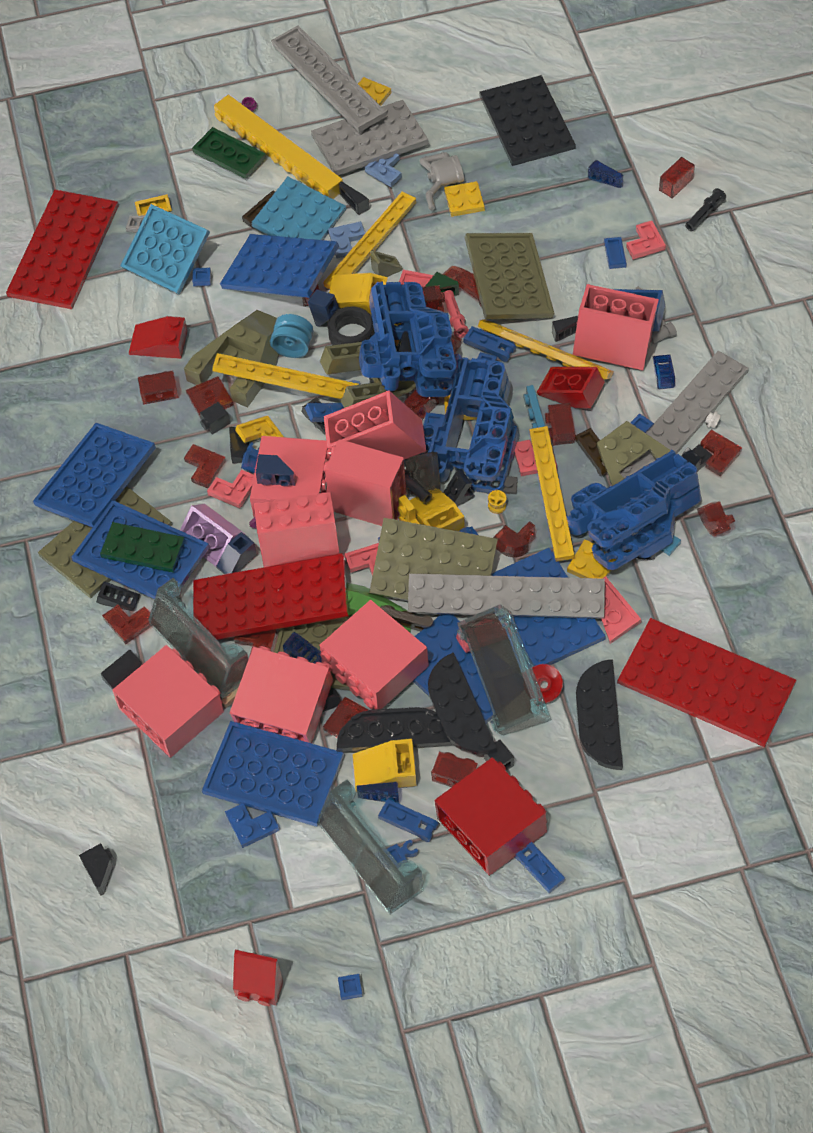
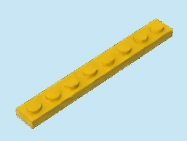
M402 191L324 280V287L330 289L332 275L355 274L370 257V252L372 250L375 251L416 204V198Z
M487 319L479 320L477 327L490 334L499 335L498 337L507 341L511 340L518 347H528L535 354L543 353L547 359L556 361V359L560 360L567 367H597L604 381L605 379L612 378L614 371Z
M217 353L213 364L214 372L342 399L347 386L359 385L353 382Z
M548 426L529 429L555 561L575 559Z

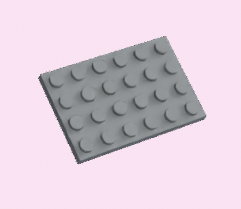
M404 100L381 106L386 111L387 117L361 132H358L346 119L311 130L314 141L336 175H341L367 166L371 162H379L380 159H387L393 157L394 154H402L429 144L427 136Z

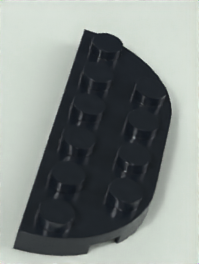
M454 652L448 654L434 666L428 679L429 697L449 741L460 750L464 749L478 755L497 752V747Z
M609 659L589 667L578 681L576 687L578 733L580 744L587 756H590L605 768L622 770L613 659Z
M421 707L373 709L354 715L341 728L337 738L336 752L366 750L389 741L412 739L413 747L449 746L453 744L447 738L439 718L433 710Z

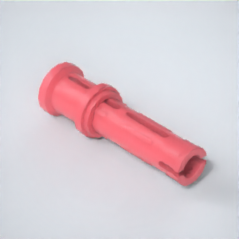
M447 290L442 296L450 315V324L454 328L453 334L456 338H464L469 331L465 325V317L459 311L453 291Z

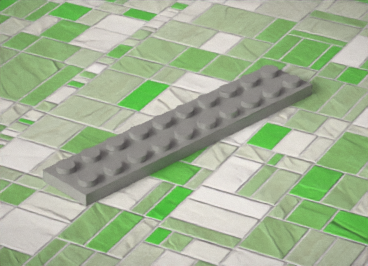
M298 25L271 40L272 45L358 132L387 117L386 111Z
M717 351L646 434L677 454L703 425L708 414L716 410L748 373L749 368L724 353ZM647 451L619 473L625 479L626 476L632 475L656 459L650 451Z
M409 574L408 612L413 614L604 619L605 579Z

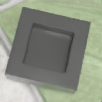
M506 477L503 489L505 494L517 493V477Z

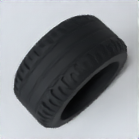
M351 306L339 309L331 316L328 322V335L332 345L363 342L369 340L375 334L371 314L360 307ZM348 324H357L365 328L363 332L355 336H345L338 332L340 328Z

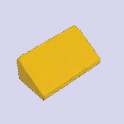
M168 194L135 202L138 216L146 215L151 204L167 212L172 211Z

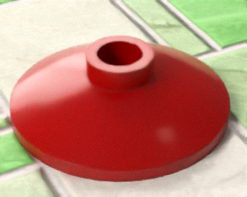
M536 665L525 675L523 682L524 691L536 703L552 702L562 691V676L551 665ZM543 682L548 683L546 688H541Z

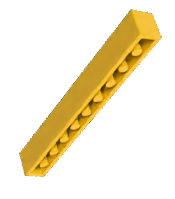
M228 94L214 104L215 117L219 121L224 122L229 129H233L240 137L248 140L252 146L266 153L273 162L281 165L285 171L293 174L297 180H301L306 186L332 199L340 194L339 183L343 182L342 178Z

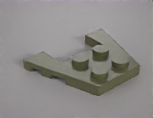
M628 421L597 442L600 456L612 486L624 479L619 472L647 451H650L655 459L670 452V449Z

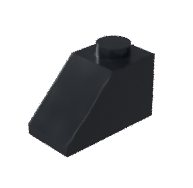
M100 843L83 852L79 857L99 895L102 896L105 893L113 870L111 860L114 858L109 848L104 849Z

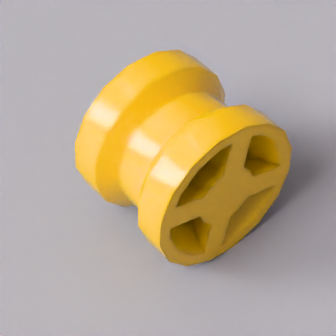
M494 490L489 493V511L495 514L505 511L506 494L503 491Z

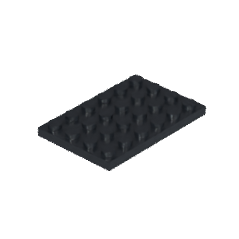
M542 75L479 92V97L512 166L576 149V144Z

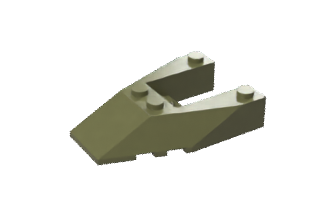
M259 310L248 315L192 356L184 367L186 380L199 387H203L214 372L213 364L217 353L276 366L279 354L270 346V339L277 318ZM238 377L230 387L232 401L248 408L265 383Z
M362 342L325 346L320 359L325 373L328 375L361 370L359 354ZM372 378L375 383L347 386L341 400L344 408L386 392L385 386L381 384V378ZM399 381L398 388L390 392L398 398L416 389L415 381Z

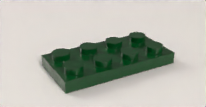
M214 127L192 147L193 153L244 179H247L266 159V153Z
M112 522L100 556L101 558L174 573L185 544V537Z

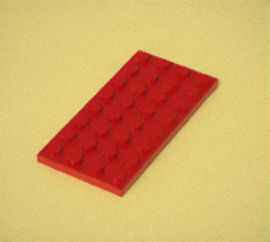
M54 189L6 291L7 297L72 310L119 207L118 201Z
M343 553L193 580V639L195 643L348 616Z
M650 618L624 666L617 684L765 747L797 679Z

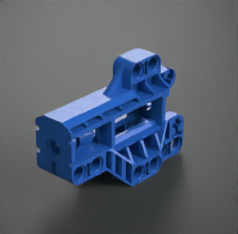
M377 282L371 288L369 299L375 334L369 340L363 341L360 347L359 363L362 375L367 378H381V384L385 386L384 389L387 391L396 390L399 381H415L416 389L420 396H449L452 390L451 377L456 371V360L451 342L452 329L448 313L426 307L422 286L419 283L404 282V285H401V282H386V285H383V282ZM407 331L411 352H396L394 340H400L402 333ZM405 367H412L409 370H403ZM439 386H446L448 389L444 390Z
M463 357L458 364L446 414L433 424L423 426L426 451L428 452L425 454L420 453L418 457L422 463L429 464L430 472L436 482L446 481L450 471H453V468L456 467L464 469L466 476L472 483L470 487L473 491L490 493L494 490L503 491L510 463L514 459L519 432L513 422L512 410L507 405L510 382L502 362L492 360L487 362L484 359L475 358L469 360ZM464 415L477 417L469 449L456 448ZM477 480L481 481L478 482L477 485L474 484V482H476ZM493 481L500 482V486L497 488H492L490 485Z
M670 450L667 454L657 458L647 466H643L642 469L630 476H626L625 479L609 488L604 487L600 483H592L571 497L573 510L570 511L571 515L567 516L570 533L581 535L588 531L589 537L596 542L592 546L593 557L609 570H615L637 556L641 558L652 556L673 543L675 517L701 501L697 468L690 462L687 463V460L676 454L675 451ZM632 549L631 552H628V553L623 552V551H625V550ZM610 559H617L614 562H608Z

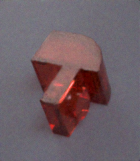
M714 501L697 508L703 525L712 536H717L730 530L729 524L735 522L732 514L725 515L720 501Z
M529 521L518 533L505 525L493 537L498 539L496 550L505 556L513 558L527 554L529 552V543L536 536L535 525Z

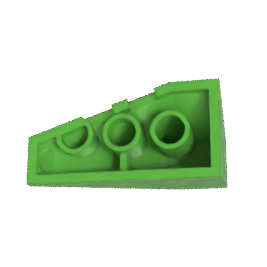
M346 582L348 617L353 616L369 600H372L379 607L390 605L395 610L408 611L383 596L369 594L370 589L365 586ZM404 627L407 631L411 632L410 628Z

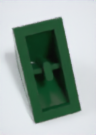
M436 272L423 288L425 302L442 299V294L447 290H452L454 296L459 295L458 281Z

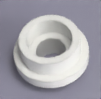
M715 410L713 413L710 412L705 420L708 423V428L716 427L721 415L717 414L718 411Z

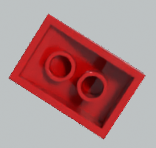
M166 316L136 324L129 355L181 359L188 331L185 317Z
M550 367L537 390V394L573 408H591L605 381L597 367Z
M235 949L233 991L235 996L239 1000L246 1002L254 1000L263 1006H270V1004L277 1006L283 985L278 960Z

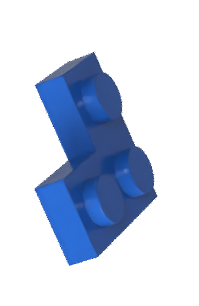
M244 804L225 811L226 817L242 848L280 831L272 813L269 811L254 819H251Z

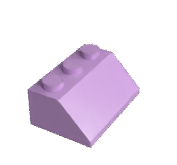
M206 504L191 505L180 529L182 532L209 543V549L203 557L214 566L217 565L227 544L242 532Z

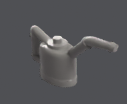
M441 152L440 154L425 156L419 161L422 166L430 171L427 173L428 179L435 183L426 192V200L431 211L435 209L433 202L434 194L440 187L464 182L463 170L457 155L450 157L447 152Z

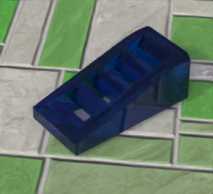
M595 160L588 167V179L617 188L623 187V174L598 160Z
M671 354L652 356L657 389L674 388L675 373Z
M293 632L283 644V651L292 658L303 657L310 662L316 655L317 658L313 663H322L321 651L296 632Z
M397 782L356 786L357 795L360 799L386 802L387 799L399 803Z

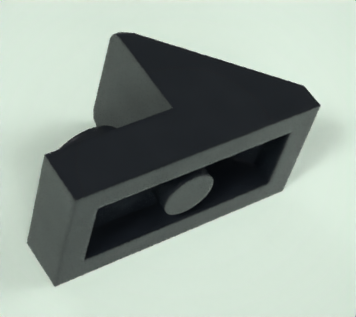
M700 444L693 450L687 447L681 455L687 460V463L690 462L697 468V472L712 460L713 457Z
M456 470L443 493L457 507L474 496L469 488L472 483L463 470Z

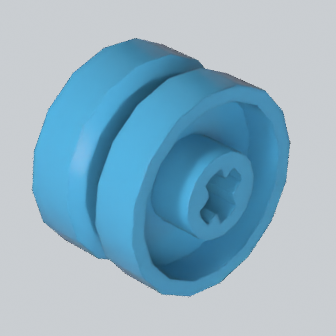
M294 314L281 315L275 322L270 346L282 356L301 358L309 350L310 340L314 332L313 326L304 317Z

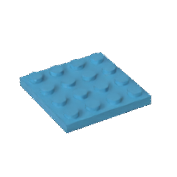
M287 176L252 221V227L270 236L324 240L328 234V229L333 228L345 212L346 206Z
M151 204L120 266L180 294L210 231Z

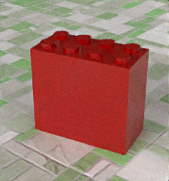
M493 757L434 800L438 821L489 876L513 859L516 853L526 848L529 843H534L547 833L545 808L540 803L537 804L533 800L531 793L527 789L523 790L519 786L520 784L516 777L510 776L506 772L505 766L500 761L497 762Z

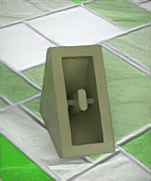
M374 250L370 252L371 267L375 274L389 277L403 270L395 256Z

